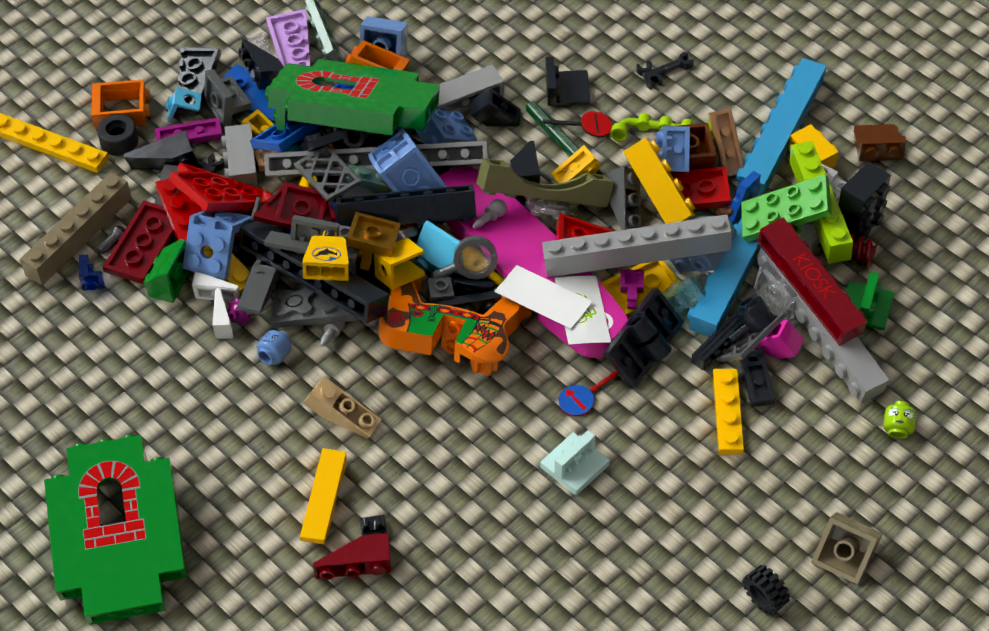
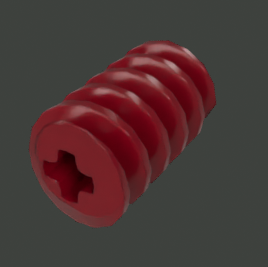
M852 233V256L848 262L851 263L856 257L857 265H861L865 260L866 267L869 268L873 263L878 242L873 246L872 238H869L864 243L863 236H860L855 241L854 233Z

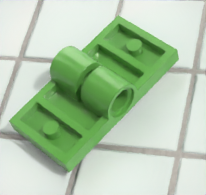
M824 174L742 201L743 239L746 242L758 239L761 228L783 217L795 228L797 235H799L802 224L832 215L829 178Z

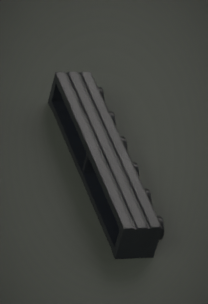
M736 312L692 354L691 363L704 370L712 364L715 358L721 355L725 348L727 349L731 345L728 336L743 325Z

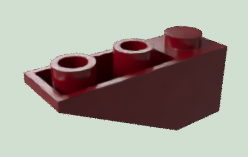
M388 533L362 535L314 562L315 579L330 580L334 577L343 576L354 578L359 575H382L391 572Z

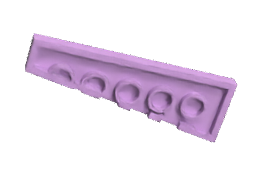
M303 9L266 17L274 49L282 65L285 67L287 63L311 66L306 10Z

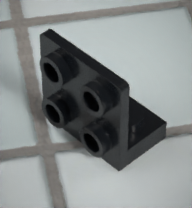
M545 57L548 106L590 104L588 71H559V65L554 64V57Z

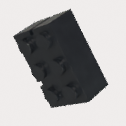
M869 161L841 188L838 202L850 235L854 233L855 241L860 236H863V240H865L870 234L871 229L881 224L884 219L883 210L887 205L886 196L891 188L889 185L891 175Z

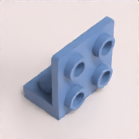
M663 126L656 133V142L661 149L659 155L662 160L666 159L672 167L670 172H689L690 127Z

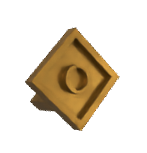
M359 212L355 213L346 239V246L359 249V256L357 258L361 259L360 269L369 271L374 253L391 257L401 223Z

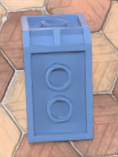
M404 128L368 154L373 166L393 192L447 187Z

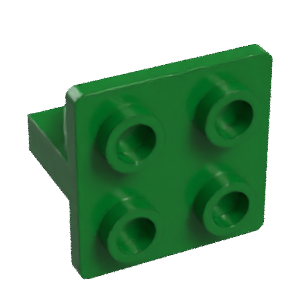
M870 271L867 285L849 282L846 293L850 296L855 307L865 315L867 327L885 330L894 292L881 289L882 284L877 283L879 273Z

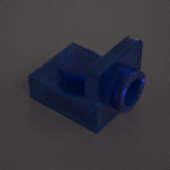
M88 254L79 255V280L82 291L105 288V282L102 272L95 271V265L90 263Z

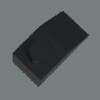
M488 88L472 99L471 116L485 126L518 127L520 125L521 109L493 89Z

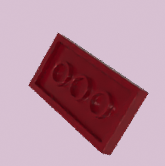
M143 200L102 266L105 273L144 284L146 275L150 274L153 268L155 258L160 255L163 248L169 245L175 235L164 206Z

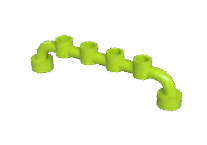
M641 113L638 118H626L619 123H615L611 128L610 136L613 140L621 142L627 139L629 126L637 127L640 131H647L648 129L660 131L663 126L694 124L691 119H684L681 124L673 123L672 118L669 116H662L660 121L651 120L649 114ZM705 122V123H709V127H710V131H711V135H712V139H713L714 136H713V132H712L711 123H710V122Z

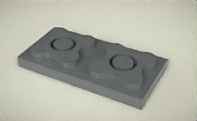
M306 287L276 290L270 323L272 328L357 321L360 319Z

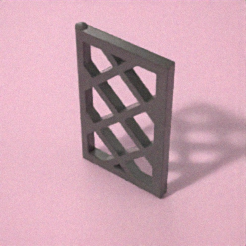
M328 145L293 163L294 167L328 203L362 184V180ZM326 152L331 155V158H320V155ZM306 163H312L310 170H305L302 166ZM318 163L328 164L326 170H315ZM333 164H339L343 168L342 171H331ZM313 175L324 176L323 181L316 182L313 179ZM329 176H340L338 183H327ZM345 176L352 177L354 180L350 183H343ZM325 188H336V191L329 195L324 190Z
M785 312L774 313L772 323L759 332L744 335L736 343L731 344L716 358V361L743 360L787 316Z

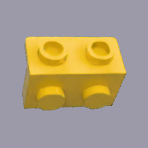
M583 145L550 174L558 183L577 178L584 173L596 174L602 165Z

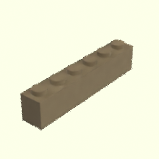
M110 172L20 258L25 276L43 286L132 199L128 181Z

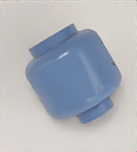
M277 330L267 332L256 346L259 359L267 365L280 364L292 349L288 335Z

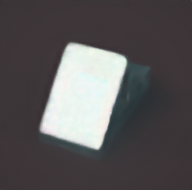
M691 275L682 282L679 279L675 280L662 294L675 311L680 313L705 297L706 291Z

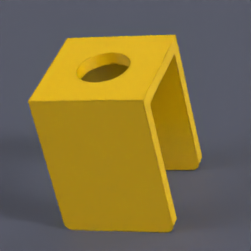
M404 238L395 242L391 257L374 253L375 277L393 290L425 276V272L410 261V259L424 253L423 249L409 238Z

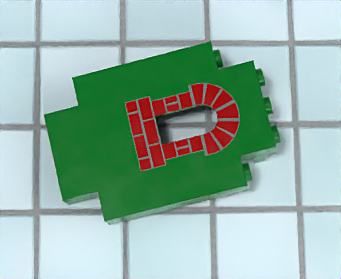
M318 59L314 66L287 63L279 71L278 76L273 79L270 86H267L265 98L268 99V108L275 109L273 119L276 121V129L285 131L286 122L290 120L393 135L397 127L425 130L439 106L440 85L419 82V73ZM321 81L353 85L355 87L352 90L318 84Z
M133 434L126 435L121 439H102L98 443H78L73 447L66 448L69 475L59 474L52 476L50 479H44L55 592L59 600L82 597L84 616L89 625L166 611L162 582L187 578L175 481L170 458L156 457L148 461L141 435L136 436ZM113 479L122 486L126 522L101 526L98 487L102 482Z

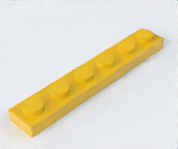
M0 113V137L95 173H98L109 159L108 153Z

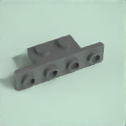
M294 215L291 224V235L270 231L264 241V245L276 250L284 249L294 251L297 254H305L312 236H323L324 231L333 230L337 233V237H339L340 224ZM347 246L349 263H355L359 256V249Z

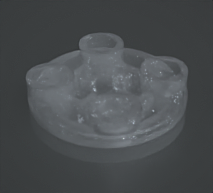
M540 198L538 200L526 199L525 201L526 207L531 209L530 213L539 217L548 214L557 220L560 213L568 215L570 205L562 201L550 203Z

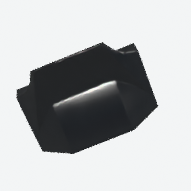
M457 273L448 276L451 278L454 297L495 290V281L469 279Z

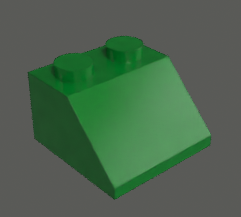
M180 239L163 248L160 255L155 258L150 274L148 273L144 279V286L146 287L148 297L171 303L175 302L190 273V270L182 269L186 247L185 240Z

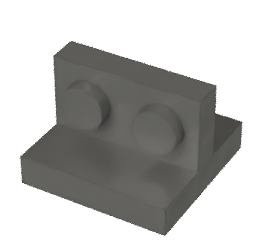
M214 69L205 71L204 104L214 118H219L220 125L224 130L226 126H231L233 114L251 109V101L232 76L220 79Z

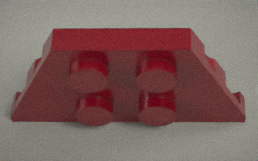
M284 182L278 188L277 193L271 195L266 200V204L254 213L253 220L291 229L294 215L336 223V215L331 205L332 201L328 203L316 189Z

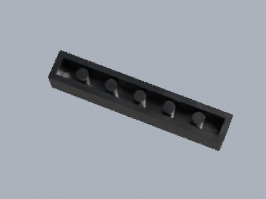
M473 184L336 198L338 223L351 227L356 212L401 223L400 228L405 224L422 226L427 220L444 224L449 222V220L469 221L477 217Z

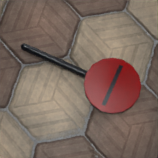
M597 111L585 113L581 118V122L541 120L542 124L582 126V129L587 134L594 137H605L609 135L612 128L611 120L605 114Z

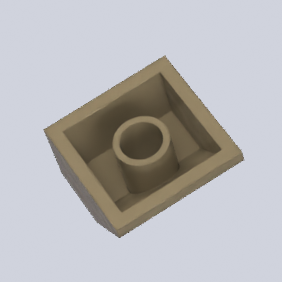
M836 512L827 523L811 563L858 585L875 554L883 533Z

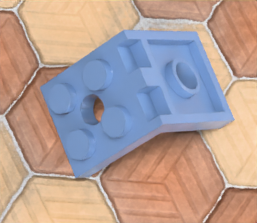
M200 211L191 215L182 269L224 280L227 279L234 235L240 232L241 226L251 223V216L224 211H214V213ZM206 245L212 248V257H208L204 253Z

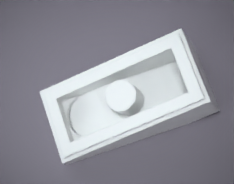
M195 272L192 287L196 299L214 300L216 288H220L224 301H234L236 298H241L238 285Z
M216 288L212 324L214 334L217 339H232L234 336L220 288Z

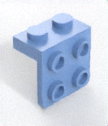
M436 109L424 131L415 129L424 144L477 140L473 130L465 121L464 116L458 111Z

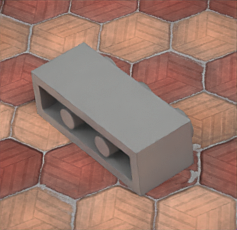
M251 123L226 126L225 136H221L223 149H227V152H223L224 165H228V168L224 169L225 177L258 187L255 153L250 143V140L253 139Z

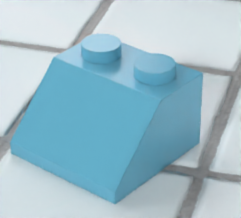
M427 220L416 243L424 251L422 255L415 257L417 266L424 269V271L429 270L433 273L454 263V250L460 241ZM463 249L460 254V260L467 268L469 265Z

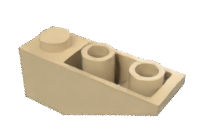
M325 376L316 384L303 402L304 405L320 417L367 439L382 420Z

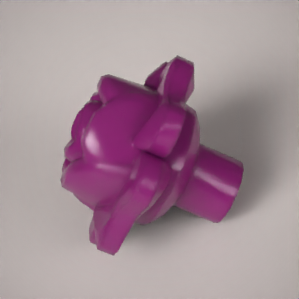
M236 298L228 303L227 313L232 323L237 322L239 326H242L245 322L250 321L249 316L251 314L237 309L240 298Z

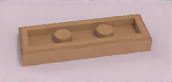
M728 108L710 112L708 114L720 166H726L728 177L737 175L738 170L744 168L745 165L732 109Z

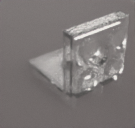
M768 261L763 263L759 267L752 296L762 297L773 314L785 312L787 316L782 321L789 320L791 323L797 319L793 310L797 294Z

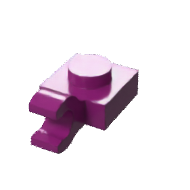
M620 269V293H627V309H637V293H644V270Z

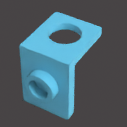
M176 87L173 96H169L167 100V120L172 121L177 107L199 112L201 93ZM184 97H193L195 99V103H186Z

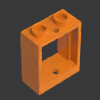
M363 40L359 46L353 48L351 54H348L345 63L406 71L410 59Z
M144 79L92 84L91 116L95 130H97L99 123L104 118L115 114L131 117L136 126L147 125V116H150V105L147 101L151 100L150 89L145 87ZM139 98V109L104 112V101Z

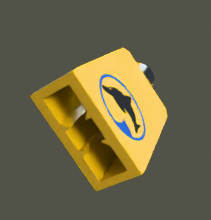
M333 230L324 231L323 236H312L303 258V279L349 281L346 239L344 237H337V233Z

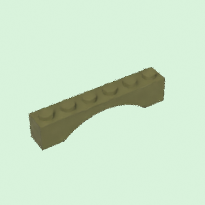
M482 158L476 184L484 193L489 195L504 193L505 196L510 198H517L518 195L532 201H537L540 198L554 204L562 201L571 206L584 204L589 208L599 209V207H608L614 182L606 175L584 173L566 182L540 184L517 175L503 160Z

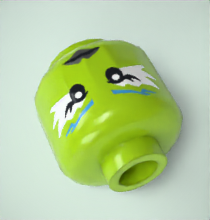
M896 401L895 404L889 405L885 409L884 430L888 432L890 437L897 439L907 438L908 435L915 431L916 410L905 401Z

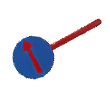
M617 371L613 372L590 389L581 385H571L565 388L558 398L561 410L571 416H582L588 413L594 404L592 393L615 378L619 373Z

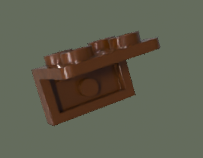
M895 124L856 125L853 132L859 161L903 160L907 143L906 137L899 136L898 127Z

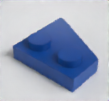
M755 171L751 172L739 184L736 191V196L730 206L734 213L729 217L733 226L742 218L741 202L758 197L761 189V175Z

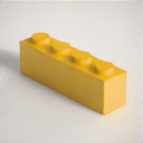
M645 137L624 150L623 153L665 224L687 221L690 217L695 216L693 212L695 209L694 204L689 197L685 199L681 192L684 190L678 178L674 179L670 173L672 167L666 159L662 160L658 153L661 149L655 140L651 141L650 138Z

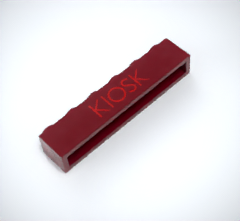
M784 217L761 228L757 239L758 244L837 344L840 346L861 335L867 324L865 315L855 307L850 296L842 291L836 279L823 267L821 260L814 256L808 244L797 235L795 228Z

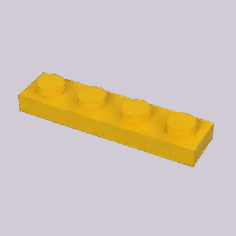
M713 369L718 455H743L744 447L737 369Z

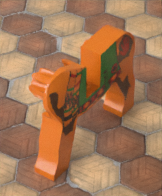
M423 277L396 289H390L388 313L379 318L378 335L380 340L388 347L426 355L432 354L442 335L441 348L445 349L448 353L454 354V361L460 363V355H463L470 359V365L475 374L481 373L489 376L492 371H497L499 361L503 360L509 353L508 337L517 329L522 320L532 315L533 310L504 296L484 315L453 306L422 303L418 292H421L423 288Z

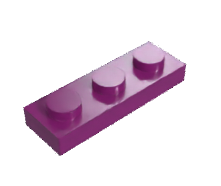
M219 118L155 128L156 141L186 131L192 144L220 140L222 136Z

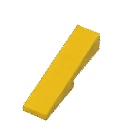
M322 448L300 534V541L325 544L336 509V498L347 467L346 451Z

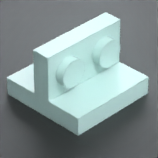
M587 430L582 436H578L574 432L570 434L540 462V468L577 496L609 466L610 460L595 449V435Z

